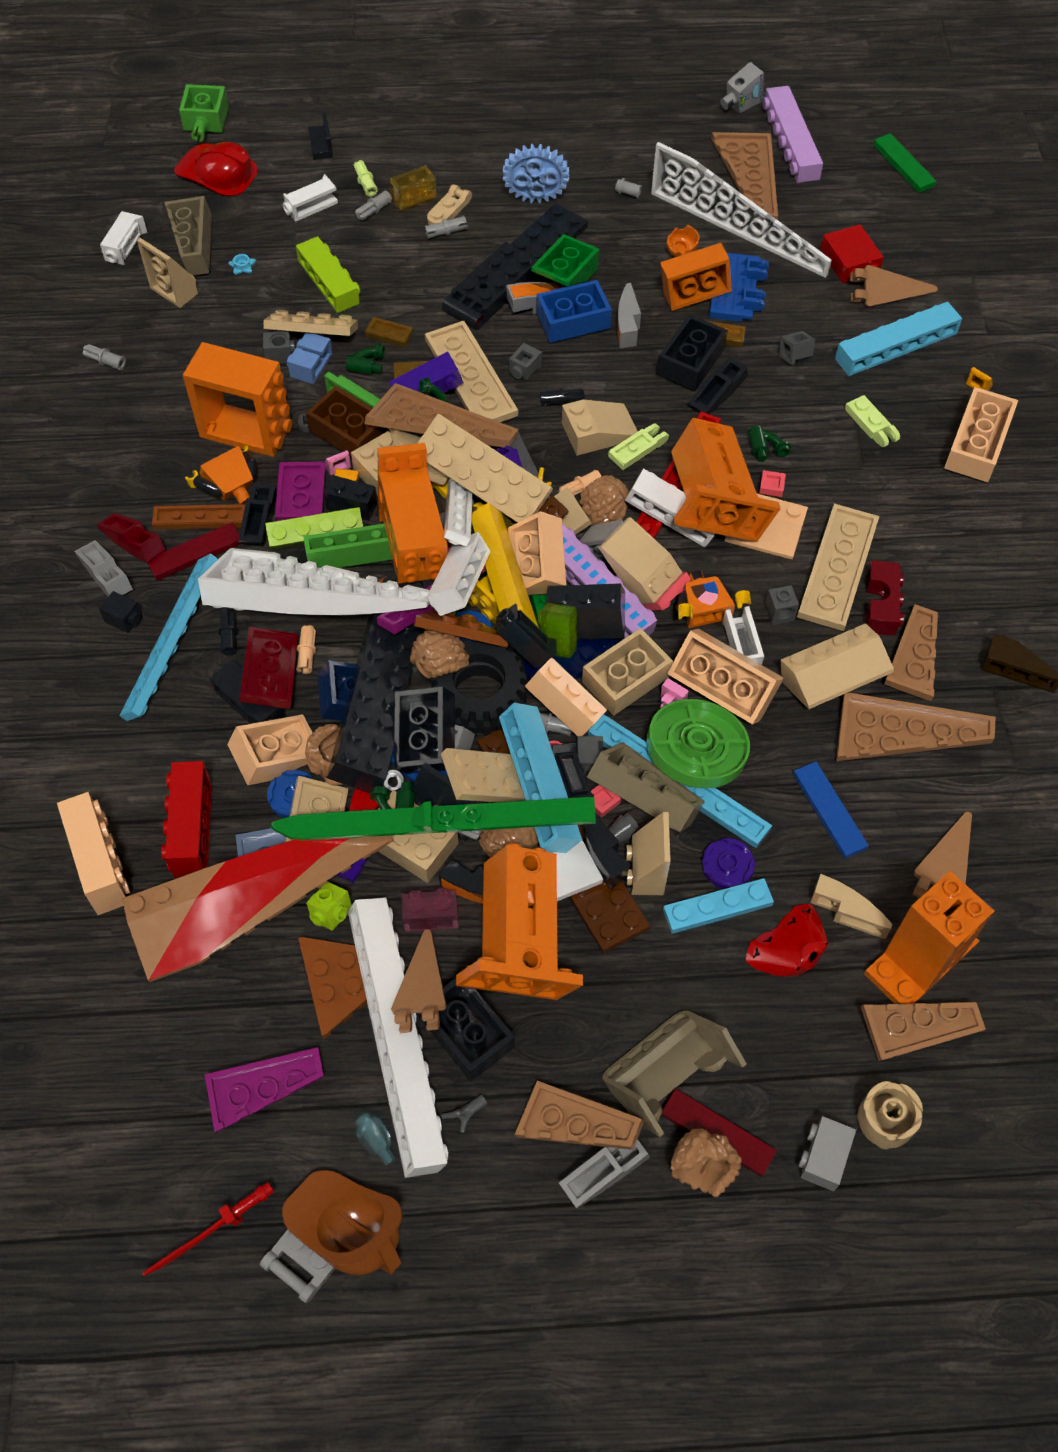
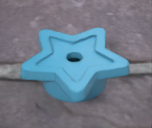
M238 254L233 258V261L228 263L234 268L235 275L242 272L251 274V266L255 264L256 260L250 259L246 254Z

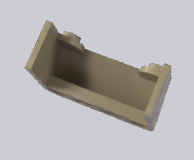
M682 1011L668 1019L604 1072L602 1079L629 1114L644 1121L642 1127L661 1137L664 1132L657 1122L663 1111L659 1104L661 1099L698 1069L715 1072L721 1069L727 1060L742 1068L747 1064L727 1028L690 1011Z

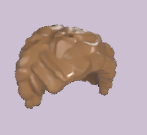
M605 475L595 479L594 482L585 487V490L580 495L581 500L579 502L583 505L582 509L591 521V525L623 520L628 508L625 499L629 491L621 480L611 475Z
M427 630L417 637V641L413 642L414 647L411 650L410 662L416 665L421 674L428 679L453 673L454 671L457 672L462 667L464 668L469 665V655L464 649L465 644H463L458 636Z
M327 724L318 727L307 739L305 749L306 761L311 772L316 775L320 774L326 783L333 786L342 785V783L327 779L340 728L335 724Z
M529 827L482 830L479 843L483 851L491 858L507 844H520L522 848L534 849L537 848L539 840L535 828Z
M702 1128L692 1129L691 1132L686 1133L680 1139L678 1146L675 1148L671 1160L672 1177L679 1179L681 1183L691 1185L693 1190L699 1187L702 1192L706 1193L708 1191L712 1196L718 1197L725 1191L726 1187H729L730 1183L735 1181V1176L739 1175L738 1170L741 1169L742 1158L732 1145L729 1144L726 1136L720 1134L711 1135Z

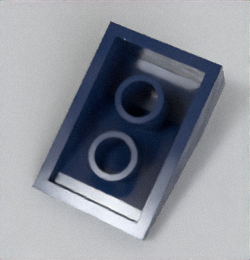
M328 660L317 675L321 718L342 721L356 664Z

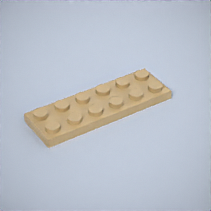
M465 321L425 333V341L435 358L448 351L457 366L464 383L454 388V391L466 410L498 422L518 416L517 407Z
M439 413L418 442L426 444L427 464L486 503L489 502L516 523L536 514L553 490L551 486Z
M834 504L797 618L844 631L879 516Z

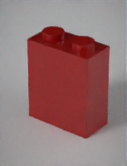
M861 224L823 235L820 251L831 259L830 266L842 284L850 282V273L854 272L855 268L864 269L867 265H871L881 269L884 257Z

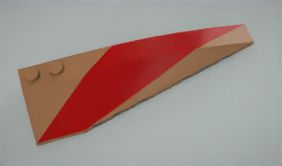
M393 837L291 840L210 866L122 898L127 923L148 981L152 982L205 962L217 950L227 948L232 944L233 940L244 933L246 935L255 930V926L264 920L269 921L305 898L306 894L316 887L318 889L328 883L327 880L340 872H346L358 860L368 858L393 842Z

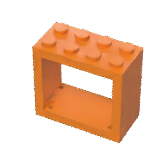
M202 342L183 373L199 436L230 446H239L241 449H244V446L247 445L249 451L274 457L278 449L282 448L284 438L291 431L293 424L290 419V407L287 404V391L284 389L280 363ZM223 392L252 399L256 412L225 404Z

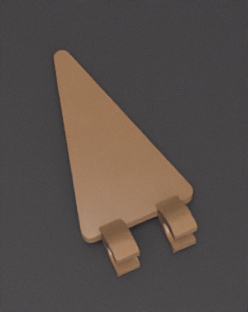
M867 265L864 269L855 268L854 272L850 273V282L864 281V290L856 289L854 293H851L850 302H865L866 307L932 294L937 291V287L871 265Z
M965 812L915 869L913 874L919 878V881L913 891V895L919 898L922 897L930 884L935 885L949 871L966 885L972 814L970 812Z
M429 929L423 931L391 1007V1011L395 1015V1024H400V1033L412 1031V1013H422L423 1022L427 1021V1030H438L440 1026L439 1011L447 1007L433 935Z

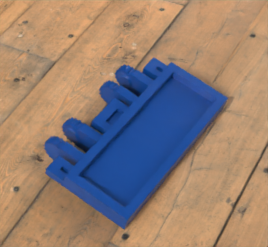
M727 253L730 259L732 292L712 298L709 318L742 322V319L752 320L753 311H760L765 307L766 292L756 289V281L767 279L769 262L759 259V256Z

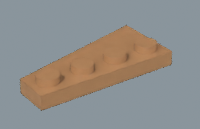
M976 1002L861 1005L878 1061L986 1030Z

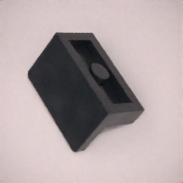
M322 113L323 126L308 127L313 160L333 158L326 113Z

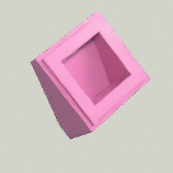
M348 450L325 460L326 469L330 475L335 474L336 468H351Z

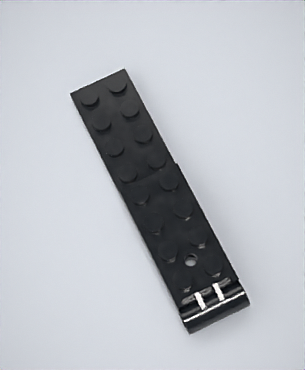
M555 203L511 244L505 242L451 291V295L444 299L442 310L479 330L491 316L508 302L506 285L529 282L537 275V273L531 271V267L563 234L572 238L578 237L588 227V220Z

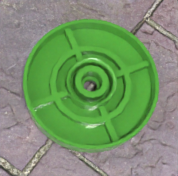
M682 699L663 706L654 715L647 733V749L654 764L671 779L688 787L715 788L730 783L742 772L750 753V740L742 723L725 708L704 700Z

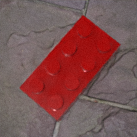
M203 761L172 762L171 773L166 775L167 788H170L169 796L165 797V810L168 812V820L163 821V833L166 836V844H162L161 855L162 860L167 862L168 871L172 872L175 879L208 868L212 783Z

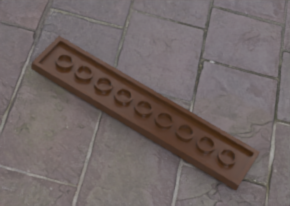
M503 729L477 740V745L483 752L511 754ZM603 881L602 884L569 896L570 901L602 954L650 929L649 923L623 882L610 890Z

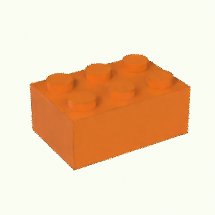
M722 243L660 262L663 293L671 311L732 292L730 259Z

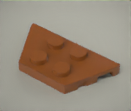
M434 610L416 615L414 622L416 627L508 647V642L497 633V630L477 621L475 616L463 614L460 617L453 615V612L440 616Z
M300 937L298 939L322 1038L325 1039L331 1035L330 1032L341 1022L345 1023L353 1016L357 1009H361L367 1004L357 952L354 945Z

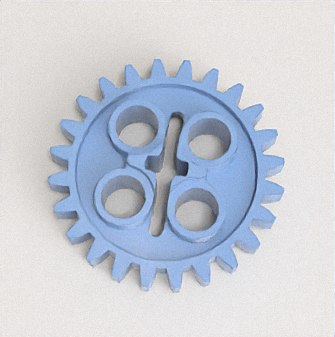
M531 144L530 149H527L523 145L522 151L516 148L515 155L510 153L509 159H505L503 181H505V187H509L510 193L515 192L516 198L520 195L523 196L522 201L530 198V203L534 199L541 203V199L544 198L549 202V196L556 199V193L562 194V189H566V185L569 182V167H567V161H563V155L557 156V150L550 152V146L542 149V144L538 148Z

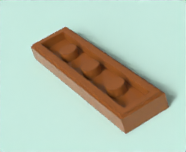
M245 504L154 506L152 527L153 530L220 528L233 522L235 528H241Z

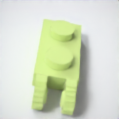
M864 395L846 403V412L879 446H887L889 444L888 438L892 442L900 439L898 429L891 425Z
M656 423L652 424L609 450L608 457L622 470H625L657 447L659 448L664 445L669 439V435L666 432H662L655 436L660 428Z

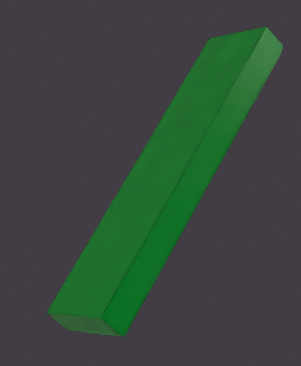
M891 133L874 139L873 146L918 193L935 187L936 180Z

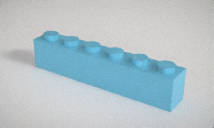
M949 302L935 305L930 309L917 312L904 319H899L891 324L880 326L878 329L842 341L838 344L835 360L846 374L851 376L956 335L962 317Z
M513 703L499 716L525 800L568 798L538 707ZM578 825L534 827L540 847L548 852L567 853L582 841Z

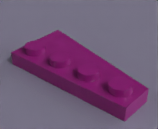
M319 1048L205 1074L214 1132L217 1133L324 1078Z

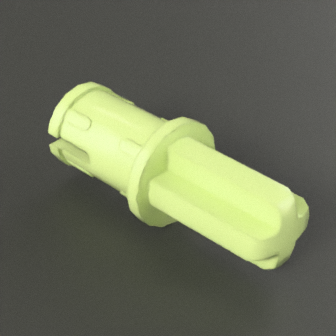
M362 160L355 162L354 168L358 175L357 179L359 184L363 186L365 194L368 197L376 195L378 189L373 181L372 173L367 170Z

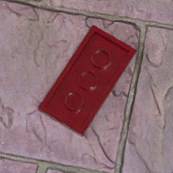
M249 627L239 702L290 709L298 634Z

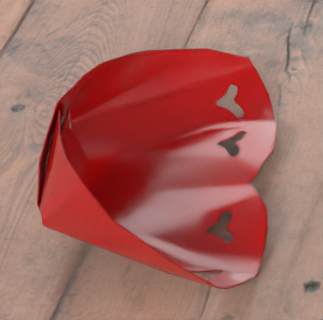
M811 904L795 906L781 919L777 928L763 933L750 942L746 954V963L762 972L783 977L798 976L814 968L828 947V940L821 917L814 906ZM808 909H811L810 914L807 912H802V910L807 911ZM793 917H795L796 923H791L788 925V923L792 921ZM770 937H772L771 942H763L764 940H768ZM756 948H758V952L760 953V955L753 958V956L756 954L755 950ZM816 952L817 957L812 962H809L810 954Z

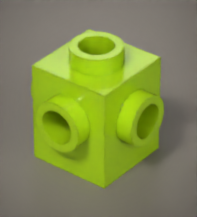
M329 882L322 886L306 902L311 921L317 926H323L330 930H333L340 922L344 921L352 906L348 891Z

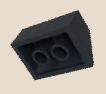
M621 583L548 586L547 612L551 638L556 639V641L625 639V590Z
M426 762L421 767L411 790L415 793L414 803L418 806H421L424 802H431L432 806L436 804L447 806L484 803L483 801L456 800L449 778ZM458 833V837L464 841H467L468 839L472 840L473 842L476 841L461 833Z

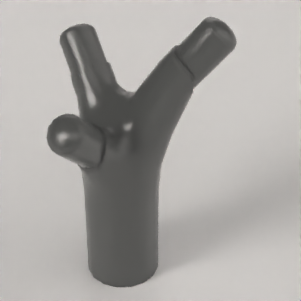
M480 1095L455 1111L442 1113L441 1117L442 1119L460 1118L459 1132L464 1133L466 1124L471 1116L486 1106L487 1101Z

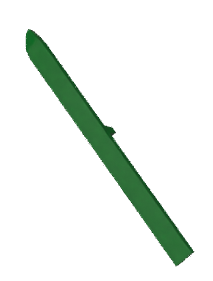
M594 797L447 806H432L431 802H424L421 806L414 808L301 814L271 822L270 827L275 832L293 840H325L596 824Z

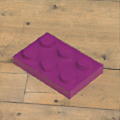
M325 462L279 463L275 511L276 521L323 514V492L326 479Z

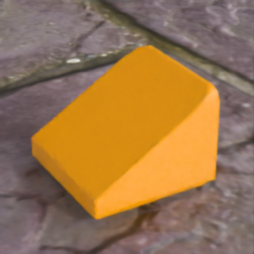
M972 367L966 384L973 389L977 387L988 391L992 387L993 382L991 377Z

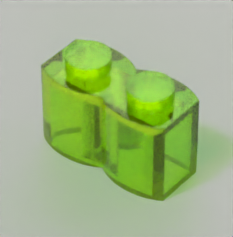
M547 603L539 611L538 624H541V630L549 638L556 639L557 655L555 656L571 658L577 647L576 607Z

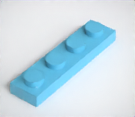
M765 878L665 905L663 912L671 934L771 907L774 901Z

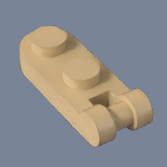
M453 184L449 192L427 214L428 225L442 222V219H454L470 202L472 192L468 190L463 191L459 186Z

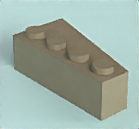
M205 196L164 202L186 271L191 275L209 273L212 214Z
M624 742L600 752L587 775V778L655 818L662 812H669V827L679 832L691 826L705 803L704 800L679 782L665 775L657 766Z

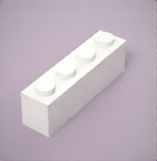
M645 469L641 471L625 499L626 502L703 547H706L715 535V533L676 526L674 517L686 500L685 493L674 485L660 479L654 473Z
M479 532L471 535L467 547L461 544L452 545L427 595L431 606L436 609L440 616L464 608L471 596L491 552Z

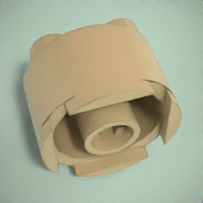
M885 1081L875 1085L860 1104L857 1113V1120L863 1134L868 1140L882 1149L896 1148L904 1145L917 1132L922 1123L923 1108L921 1100L910 1087L902 1083L896 1084L890 1083L891 1081ZM892 1113L894 1117H889L887 1114Z

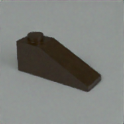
M993 635L987 647L982 671L1051 693L1055 692L1058 687V673L1020 642L1006 636Z

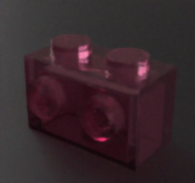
M441 888L435 890V892L414 890L408 892V894H401L405 932L459 928L456 890Z

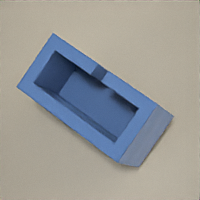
M306 332L304 337L298 341L293 354L288 356L287 366L289 367L290 377L314 384L333 354L331 339Z

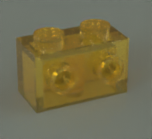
M426 165L390 178L391 197L398 208L402 210L436 197L435 176Z

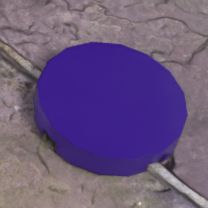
M724 838L721 841H714L709 844L704 851L701 865L703 874L710 883L718 888L727 889L748 883L754 872L755 860L747 845L736 839Z

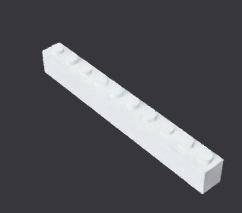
M386 898L355 900L348 911L404 1175L407 1178L438 1173L447 1164L448 1150L441 1138L442 1125L439 1116H436L435 1094L429 1086V1068L427 1062L423 1060L421 1051L423 1046L422 1038L417 1033L415 1025L416 1013L411 1014L412 1031L400 1033V1024H395V1015L391 1011V1007L404 979L403 972L405 968L404 960L400 957L398 951V934L394 932L392 925L393 912L390 907L388 908Z

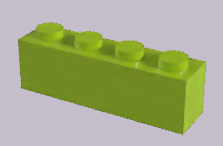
M317 236L296 245L298 262L337 313L360 304V288L358 284L350 279L348 271L340 266L338 258L330 253L326 243L323 244Z
M359 507L265 523L271 551L305 545L303 536L363 527Z

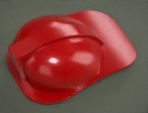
M204 143L190 149L176 165L174 172L177 176L195 181L218 194L236 196L242 194L257 176V166L250 158L247 150L237 143Z

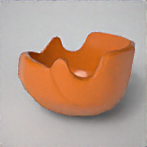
M690 225L683 229L675 228L668 236L666 246L672 256L678 257L696 251L700 236L697 230Z

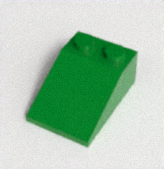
M563 234L531 267V271L566 286L588 281L598 270L600 249Z

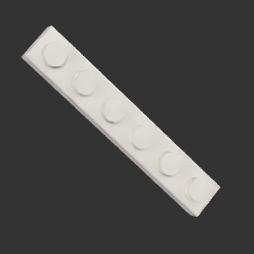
M448 477L444 538L454 545L461 544L467 547L471 539L472 493Z

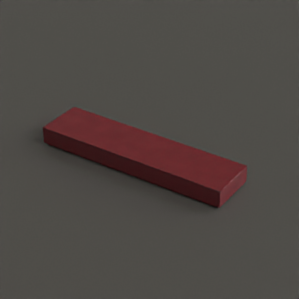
M233 522L162 552L149 561L147 565L156 581L195 565L200 558L209 554L216 556L243 543H239V533Z
M677 1089L674 1090L662 1111V1117L688 1133L692 1129L702 1128L711 1135L720 1134L726 1136L729 1144L732 1145L742 1158L741 1165L761 1178L777 1151Z

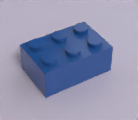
M598 280L537 294L536 313L550 343L611 328L612 309Z

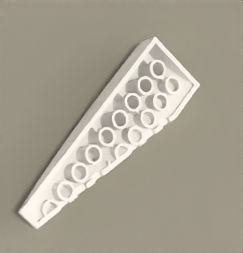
M659 142L656 144L652 195L825 278L828 276L831 264L829 257L695 159Z
M230 548L198 578L202 605H209L214 608H234L238 611L255 610L306 615H355L426 608L430 604L427 597L430 590L410 585L401 588L394 581L389 580L386 583H380L377 581V577L368 575L364 579L360 578L357 572L328 565L319 568L316 562L307 561L306 563H299L295 557L288 556L286 559H282L279 553Z

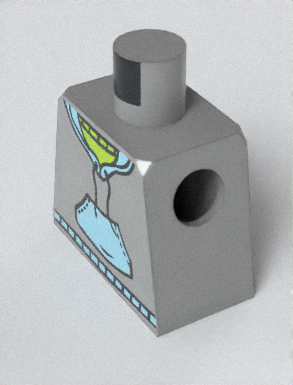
M750 62L727 82V95L720 100L722 107L726 110L732 107L738 113H742L761 103L763 99V71Z

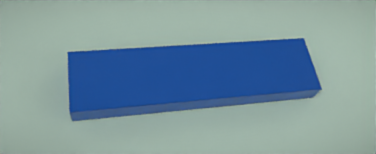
M817 761L794 770V778L843 858L847 859L867 850L869 845Z

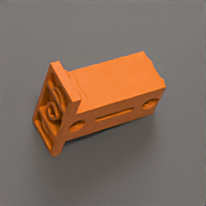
M692 418L671 451L686 496L685 502L674 517L675 525L757 542L780 511L779 502L758 498L733 427Z
M417 443L377 448L379 521L384 522L398 583H411L436 579L447 557V541L444 538V530L427 470L426 444Z
M513 843L507 844L484 863L482 957L456 975V986L559 1000L583 986L582 974L572 973L570 969H557V854L546 852L542 848H522L520 844Z
M949 871L910 907L885 953L866 969L864 975L894 1004H915L979 943L976 937L992 916L994 910Z

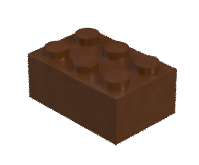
M336 385L306 412L309 431L342 452L348 450L351 458L352 451L388 431V428L365 424V416L373 408Z

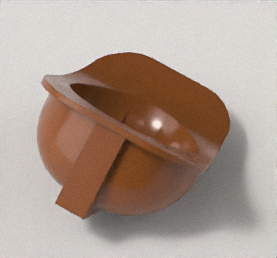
M321 1170L309 1175L283 1204L282 1216L289 1232L335 1269L350 1275H367L381 1269L392 1275L401 1264L396 1248L399 1242V1225L402 1220V1210L398 1202L392 1197L365 1188L339 1173Z

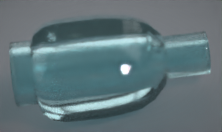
M369 1112L359 1117L355 1121L357 1138L369 1154L380 1156L384 1164L388 1165L395 1160V1157L389 1149L391 1139L386 1127L378 1117H372Z

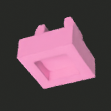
M667 678L662 684L660 698H662L661 702L663 703L660 705V708L671 702L687 699L689 691Z

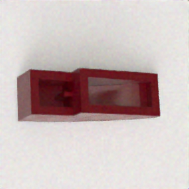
M113 513L96 524L98 529L115 544L147 563L165 551L159 534L145 530L141 521Z

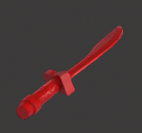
M267 1182L263 1186L260 1185L254 1189L255 1191L251 1195H248V1197H245V1199H242L233 1207L227 1204L218 1210L222 1216L220 1220L142 1273L143 1276L171 1263L225 1223L227 1225L233 1224L234 1226L244 1221L241 1214H244V1212L259 1202L265 1201L269 1195L274 1193L270 1184Z

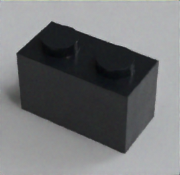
M335 475L331 476L323 492L326 510L334 512L359 507L361 518L370 521L378 504L376 486Z

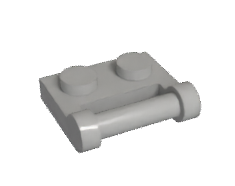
M288 1229L260 1262V1266L264 1270H271L300 1294L299 1299L305 1304L314 1297L335 1269L299 1241ZM283 1253L314 1277L310 1283L304 1282L278 1260Z

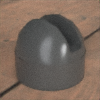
M301 413L297 419L298 428L302 432H310L308 424H304V421L307 420L306 413Z

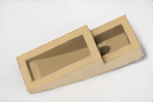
M820 874L810 903L835 911L834 922L886 939L892 928V923L878 908L852 888Z

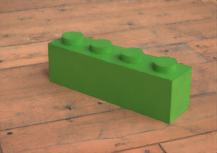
M384 524L303 536L307 561L316 562L319 568L325 565L341 568L392 560Z

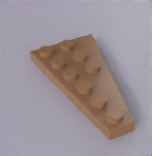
M712 132L711 140L740 193L778 220L771 133Z
M396 383L365 416V424L424 434L439 413L486 445L510 447L518 435V429Z
M847 692L843 695L836 761L990 744L995 739L996 717Z

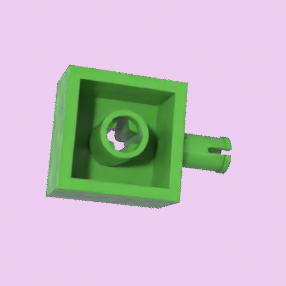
M186 84L179 112L183 130L192 131L191 137L195 141H198L199 136V141H203L205 131H223L229 108L225 86Z

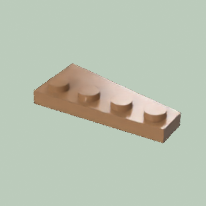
M914 604L892 662L894 672L887 675L884 685L932 702L934 698L933 684L935 679L934 663L936 658L935 642L937 639L938 612Z
M537 1081L515 1136L525 1139L633 1150L644 1121L641 1118Z

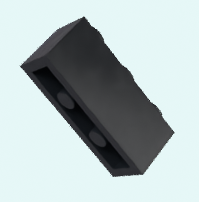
M231 660L210 677L213 690L250 724L286 717L284 708L239 702L244 665L239 666Z

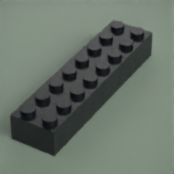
M372 613L367 622L327 774V779L368 793L373 790V787L382 786L386 780L394 746L395 692L407 690L413 665L410 662L411 650L414 647L413 642L417 641L416 639L421 631L420 627H416L412 623L398 633L393 634L377 623V617L383 613Z

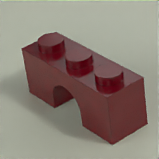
M872 560L867 572V593L879 595L884 599H871L866 612V624L877 634L895 636L898 627L903 625L904 613L900 612V607L903 606L904 593L900 592V587L904 583V573H900V563Z

